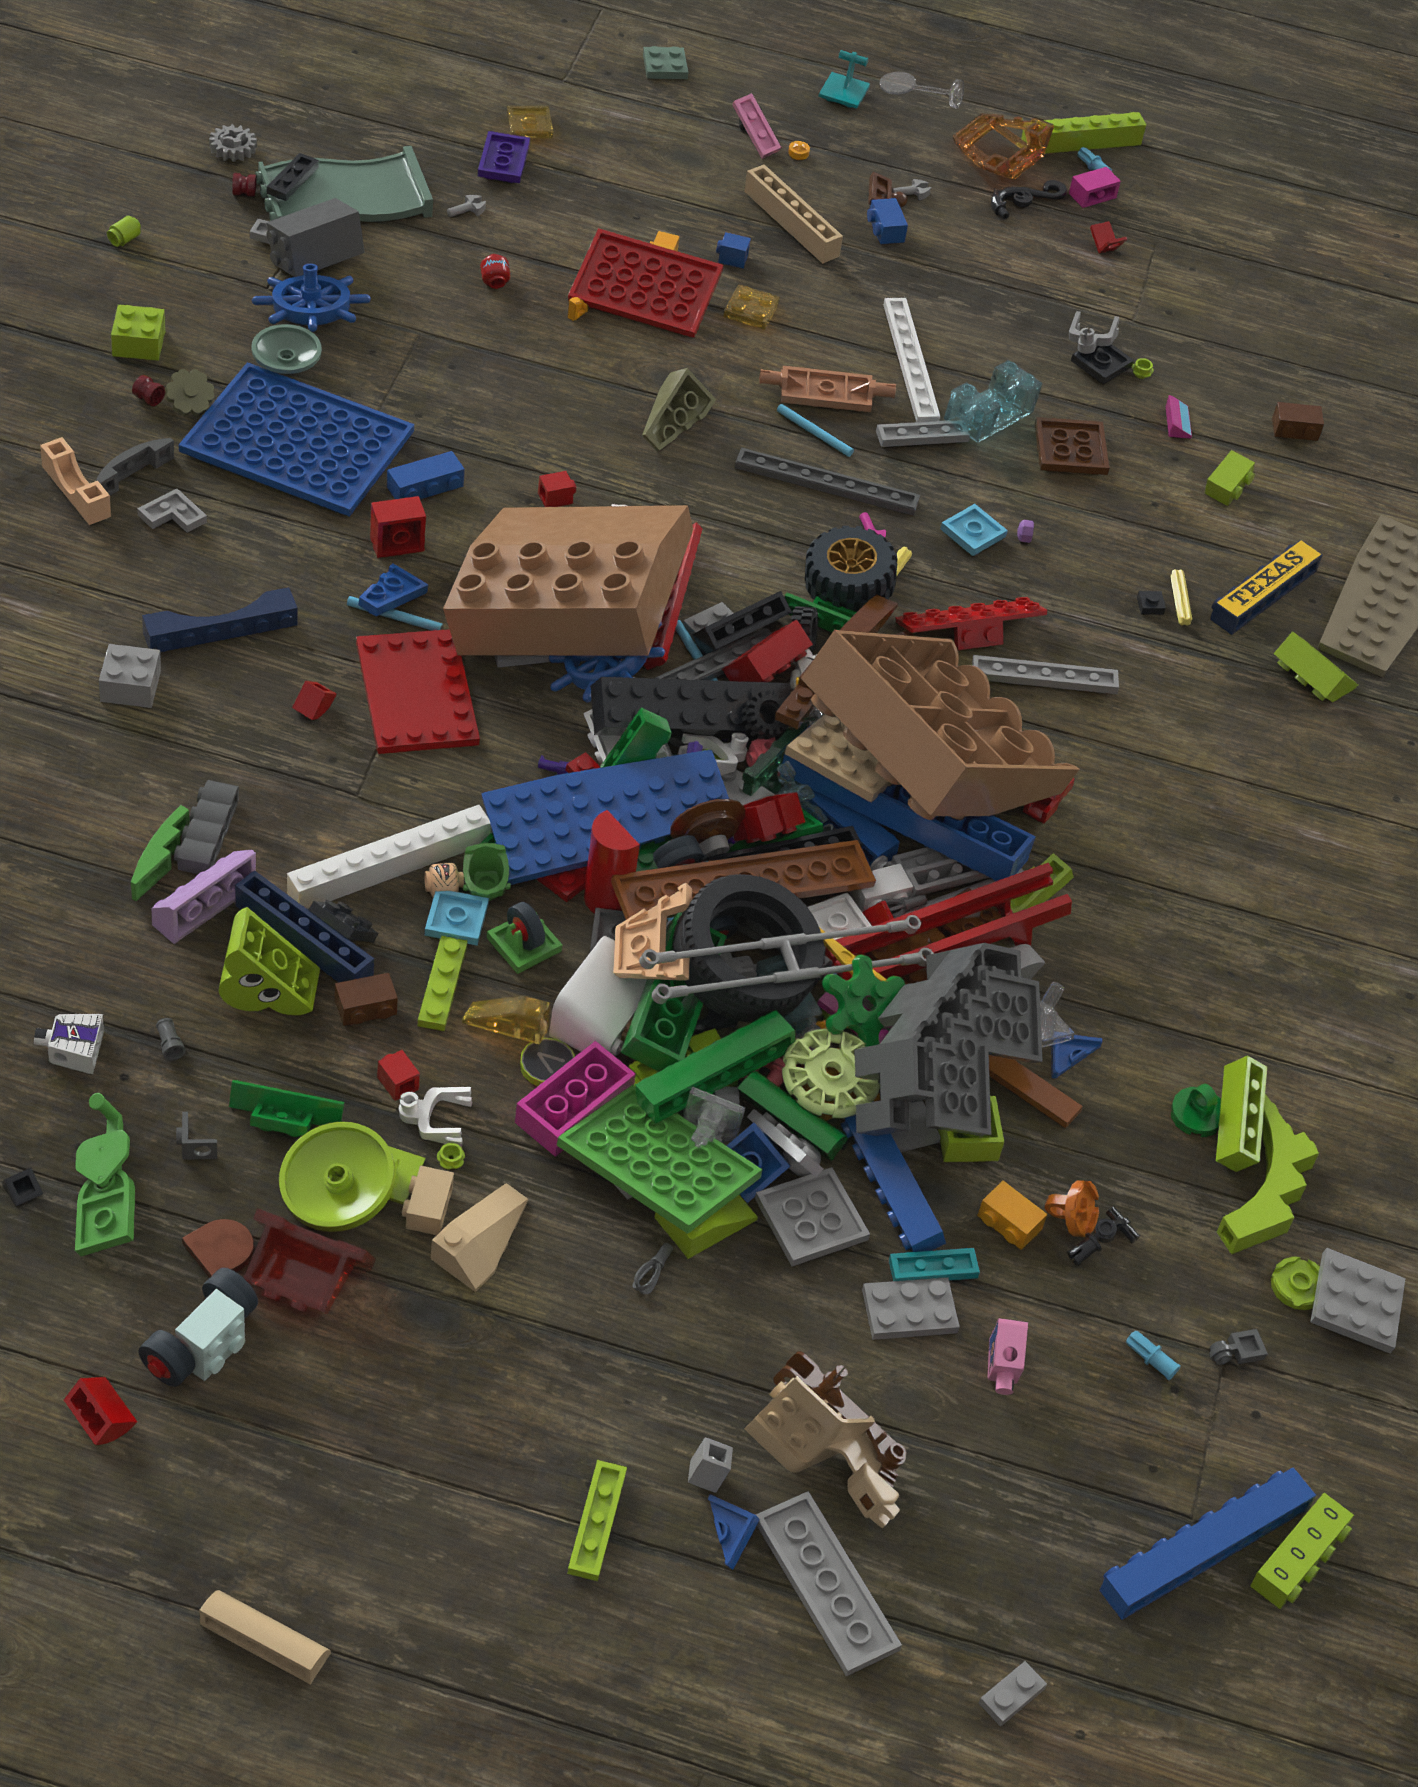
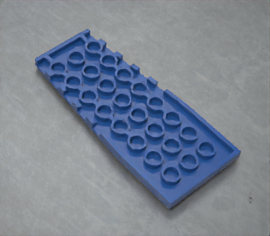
M712 750L560 774L481 793L485 811L490 820L495 844L504 845L509 862L507 883H510V885L587 866L592 824L594 819L605 810H608L640 844L639 849H641L642 844L652 841L657 844L665 841V837L670 836V826L673 821L685 810L710 800L729 799Z

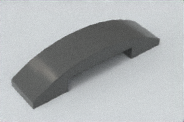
M171 438L153 440L124 451L102 469L96 481L103 486L109 495L119 491L118 482L149 464L157 469L174 459V440Z

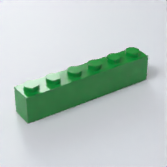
M776 1010L766 1016H762L751 1024L737 1029L734 1033L713 1042L711 1045L690 1054L679 1062L669 1065L662 1071L644 1078L641 1082L635 1084L637 1103L656 1124L785 1055L788 1047L795 1042V1030Z

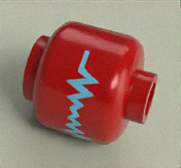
M490 254L482 260L480 264L482 281L487 286L498 289L509 282L511 277L509 262L505 257L498 254Z

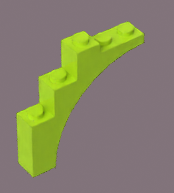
M1266 1094L1262 1126V1140L1265 1146L1267 1162L1265 1182L1257 1194L1245 1205L1224 1216L1217 1230V1234L1231 1254L1288 1232L1294 1219L1292 1210L1288 1205L1301 1199L1307 1186L1301 1173L1312 1169L1319 1154L1316 1145L1309 1140L1304 1132L1294 1135L1291 1126L1284 1121L1276 1105L1269 1100Z

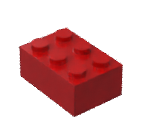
M795 620L771 633L722 668L729 681L768 683L774 679L773 676L777 673L780 674L791 667V663L797 662L806 656L805 650L813 644L799 622Z

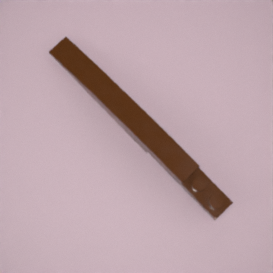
M876 594L840 630L877 633L895 611L898 603ZM808 667L799 677L798 685L776 711L775 720L796 729L801 726L815 708L811 701L815 693L801 679Z

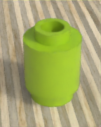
M126 216L110 226L107 231V237L114 246H124L141 234V225L136 218Z

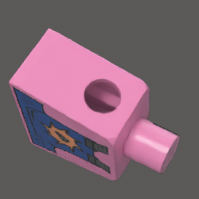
M999 1318L989 1339L988 1379L996 1381L995 1391L998 1394H1013L1014 1384L1018 1382L1024 1370L1028 1322Z

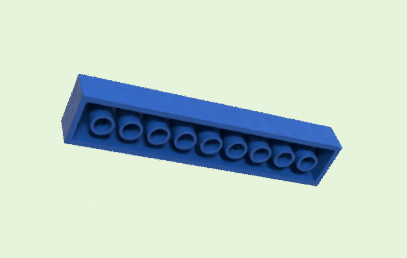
M784 754L780 770L781 774L833 799L837 803L855 810L859 814L879 822L881 825L887 826L906 837L924 844L928 848L946 855L950 859L970 867L974 871L992 878L994 881L1017 874L1028 861L1036 836L993 815L965 816L962 820L951 816H936L933 820H928L919 816L910 808L908 800L911 795L902 785L892 784L887 786L883 793H879L874 801L869 802Z

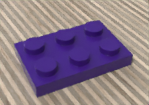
M488 131L477 177L520 183L530 146V138Z

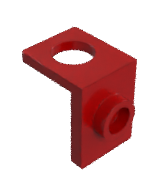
M1109 221L1090 226L1098 253L1116 250L1128 240L1127 237L1116 239Z

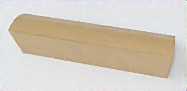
M220 1590L215 1591L199 1610L200 1625L310 1685L331 1654V1650Z

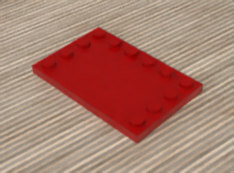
M598 228L570 289L568 301L578 297L588 307L695 338L723 272V265Z
M450 629L356 637L358 656L378 754L479 745L480 737L461 655H457Z

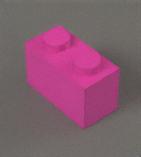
M1103 167L1073 176L1069 194L1082 208L1117 198L1121 181L1108 167Z

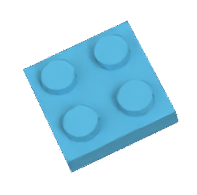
M976 504L943 521L940 528L972 556L1005 538L1008 531Z
M435 891L425 927V936L441 938V936L467 940L468 944L478 946L489 898L454 891Z

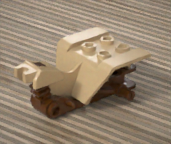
M797 1351L786 1362V1366L774 1376L773 1381L776 1387L769 1394L773 1399L746 1426L745 1430L779 1463L793 1473H798L841 1453L854 1473L848 1478V1492L865 1518H870L883 1528L900 1511L895 1504V1501L899 1498V1493L893 1489L894 1485L892 1484L895 1483V1478L898 1476L895 1473L896 1470L906 1460V1450L879 1427L872 1416L869 1417L839 1389L841 1380L848 1374L846 1368L839 1374L844 1366L838 1365L832 1372H827L824 1375L820 1371L819 1366L805 1353ZM784 1377H788L791 1380L787 1383Z

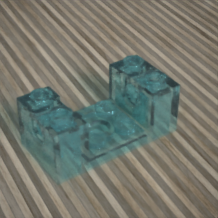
M1007 360L994 368L989 387L982 393H979L973 385L967 382L953 389L944 420L953 423L954 427L961 432H966L971 439L978 443L1033 413L1043 383L1018 367L1014 362Z

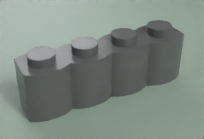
M207 780L205 786L199 788L197 795L198 804L192 807L189 818L190 824L189 826L185 825L183 829V842L181 845H177L175 849L174 861H178V870L199 874L215 865L216 858L221 850L224 837L229 829L231 818L239 801V786Z

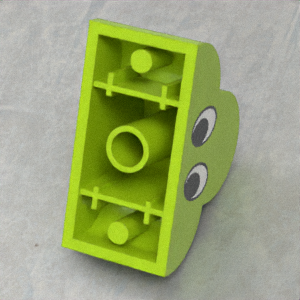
M246 907L240 910L234 917L219 986V995L225 1003L243 1011H259L270 1007L277 1012L287 1015L306 1014L313 1011L320 968Z

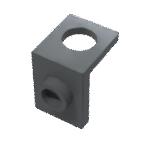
M182 1112V1127H176V1145H182V1160L217 1159V1139L189 1140L188 1112ZM206 1146L211 1150L208 1152H197L195 1148Z

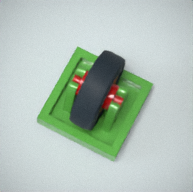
M520 902L510 907L507 912L508 921L487 931V939L517 974L562 952L561 942L544 924L543 919L539 918L537 912L525 902Z

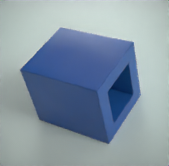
M725 232L723 240L718 241L716 253H719L718 263L744 269L749 254L751 238Z

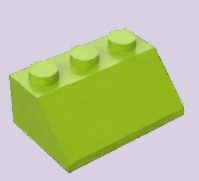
M1293 631L1274 653L1280 659L1277 663L1286 671L1290 669L1297 673L1295 678L1304 686L1309 683L1314 687L1312 693L1322 701L1327 698L1334 702L1358 686L1354 680Z

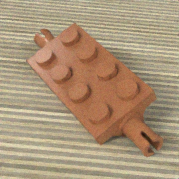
M783 366L781 372L760 370L759 384L779 385V388H781V403L871 412L872 398L874 396L894 399L896 393V384L876 382V380L872 379V375Z

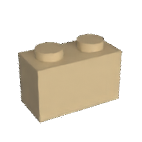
M420 1166L417 1177H411L409 1193H412L411 1199H405L402 1209V1216L406 1217V1229L438 1235L441 1232L453 1190V1172Z

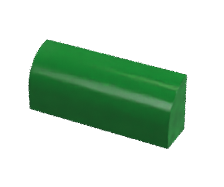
M758 1071L752 1072L738 1087L743 1098L762 1112H767L798 1138L808 1140L819 1150L821 1155L831 1162L848 1140L845 1134L820 1116L800 1106L794 1097Z

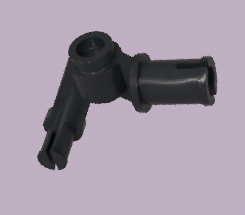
M1113 1206L1111 1210L1109 1209L1105 1213L1110 1219H1101L1097 1222L1095 1235L1092 1236L1090 1233H1086V1238L1071 1250H1068L1067 1255L1071 1260H1075L1073 1261L1075 1265L1079 1266L1094 1252L1102 1250L1100 1242L1109 1243L1113 1241L1116 1232H1122L1131 1244L1135 1240L1137 1241L1140 1235L1130 1225L1131 1221L1128 1217L1124 1218Z

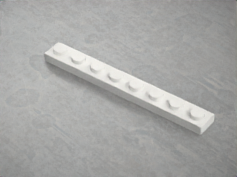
M885 298L883 305L916 422L939 421V410L907 299Z

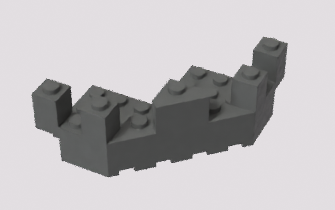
M981 943L927 955V980L904 985L878 1018L884 1028L891 1029L879 1045L854 1049L855 1077L869 1080L880 1079L881 1101L856 1105L857 1133L879 1136L908 1131L909 1102L926 1099L927 1128L978 1136L991 1135L989 1055L1029 1063L1042 1062L1039 981L1021 977L1020 950Z

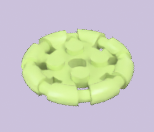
M827 1029L807 1032L802 1039L797 1038L788 1047L783 1058L785 1067L782 1068V1077L787 1091L790 1095L794 1094L798 1099L797 1103L819 1116L822 1113L832 1115V1118H846L856 1115V1105L873 1102L879 1093L880 1084L878 1080L855 1077L854 1049L864 1048L865 1043L856 1036L844 1031L838 1035L831 1034ZM830 1042L839 1044V1049L829 1048ZM797 1064L805 1065L804 1068L796 1067ZM828 1067L838 1070L839 1075L831 1076L825 1069ZM805 1084H808L811 1088L807 1092L802 1087ZM854 1092L857 1098L853 1099L849 1094ZM824 1100H826V1101H833V1100H834V1104L825 1103Z

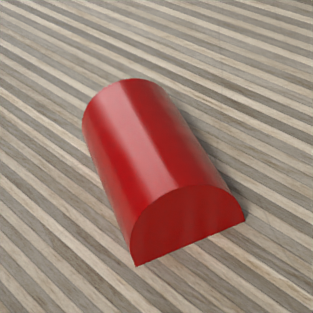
M608 810L600 813L594 819L591 831L584 902L594 914L595 908L622 911L611 883L612 876L636 872L640 844Z

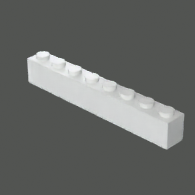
M476 805L287 873V894L306 909H309L313 901H332L464 853L466 847L480 844L491 833L490 820L481 806Z

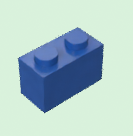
M897 199L872 200L870 209L867 210L868 222H871L873 233L877 236L880 244L905 242L908 224Z

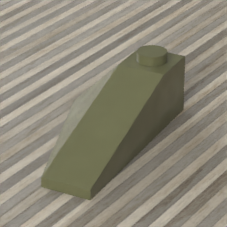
M688 368L671 372L659 389L642 436L656 451H660L683 431L691 428L695 422L703 419L716 399Z

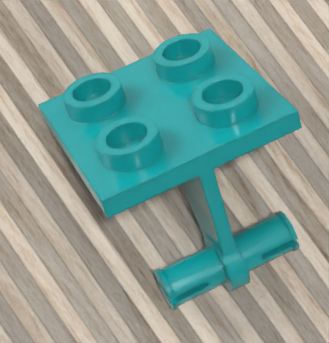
M840 50L838 58L850 61L847 75L844 76L831 72L819 93V97L857 109L868 91L870 83L853 78L854 66L856 63L866 67L868 58L859 56L856 52L849 53Z

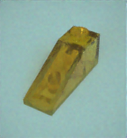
M528 996L472 1002L464 1015L462 1023L540 1044L549 1029L550 1002Z

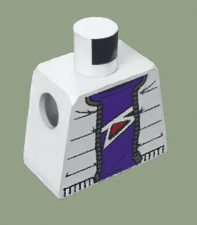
M59 1014L55 1017L52 1030L36 1028L34 1045L48 1046L49 1061L52 1064L93 1074L104 1033L103 1014Z

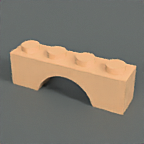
M63 437L40 445L42 467L85 521L91 525L111 517L110 495L98 481L89 483L85 479L76 461L74 451Z

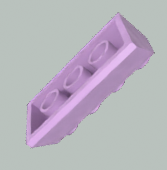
M253 850L234 851L228 856L220 858L215 865L205 872H200L195 879L186 885L178 887L166 899L158 901L151 908L152 926L173 944L177 943L235 902V885L252 871H256V853Z

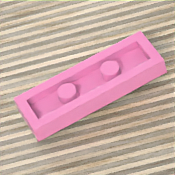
M751 93L735 100L732 105L760 157L765 158L780 151L781 146L753 94Z

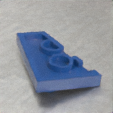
M392 563L389 566V571L383 573L379 577V581L376 584H372L359 597L358 606L370 614L378 616L426 594L428 584Z

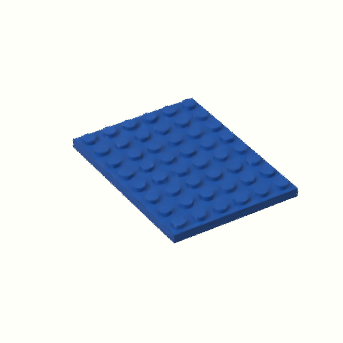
M247 362L180 442L179 452L350 517L412 435L414 424Z

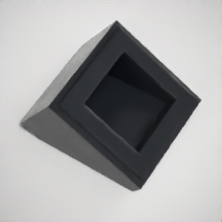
M28 1168L1 1181L15 1206L43 1194L32 1168Z

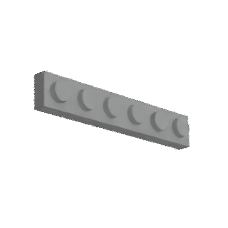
M973 655L972 665L981 669L987 676L988 681L1117 694L1119 690L1118 670L978 655Z

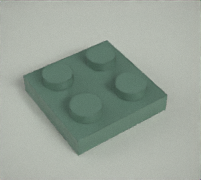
M675 46L643 47L647 79H688L684 48Z

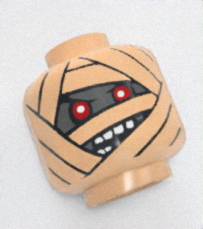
M454 863L432 864L429 871L424 873L425 890L430 892L433 898L435 891L459 892V888H463L464 885L463 872H458Z

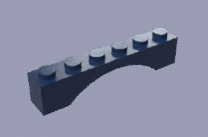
M288 587L264 592L248 606L224 615L196 617L170 611L142 615L143 634L149 649L165 652L297 626L298 608Z

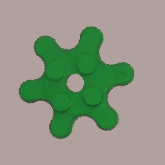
M857 955L852 961L853 975L850 980H844L836 974H828L823 978L822 985L824 990L833 995L838 1001V1010L827 1018L826 1028L833 1035L841 1034L846 1029L854 1030L859 1039L865 1043V1047L879 1045V1033L881 1030H891L890 1028H884L878 1018L905 985V982L898 976H891L886 981L878 980L873 973L872 960L868 956ZM864 997L873 1004L870 1011L863 1007L862 1001Z

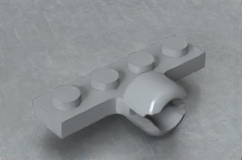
M753 1109L747 1116L749 1120L756 1123L765 1134L784 1149L783 1155L791 1166L788 1169L795 1175L804 1177L812 1174L817 1178L823 1171V1168L820 1166V1152L808 1140L796 1138L767 1112L762 1116Z

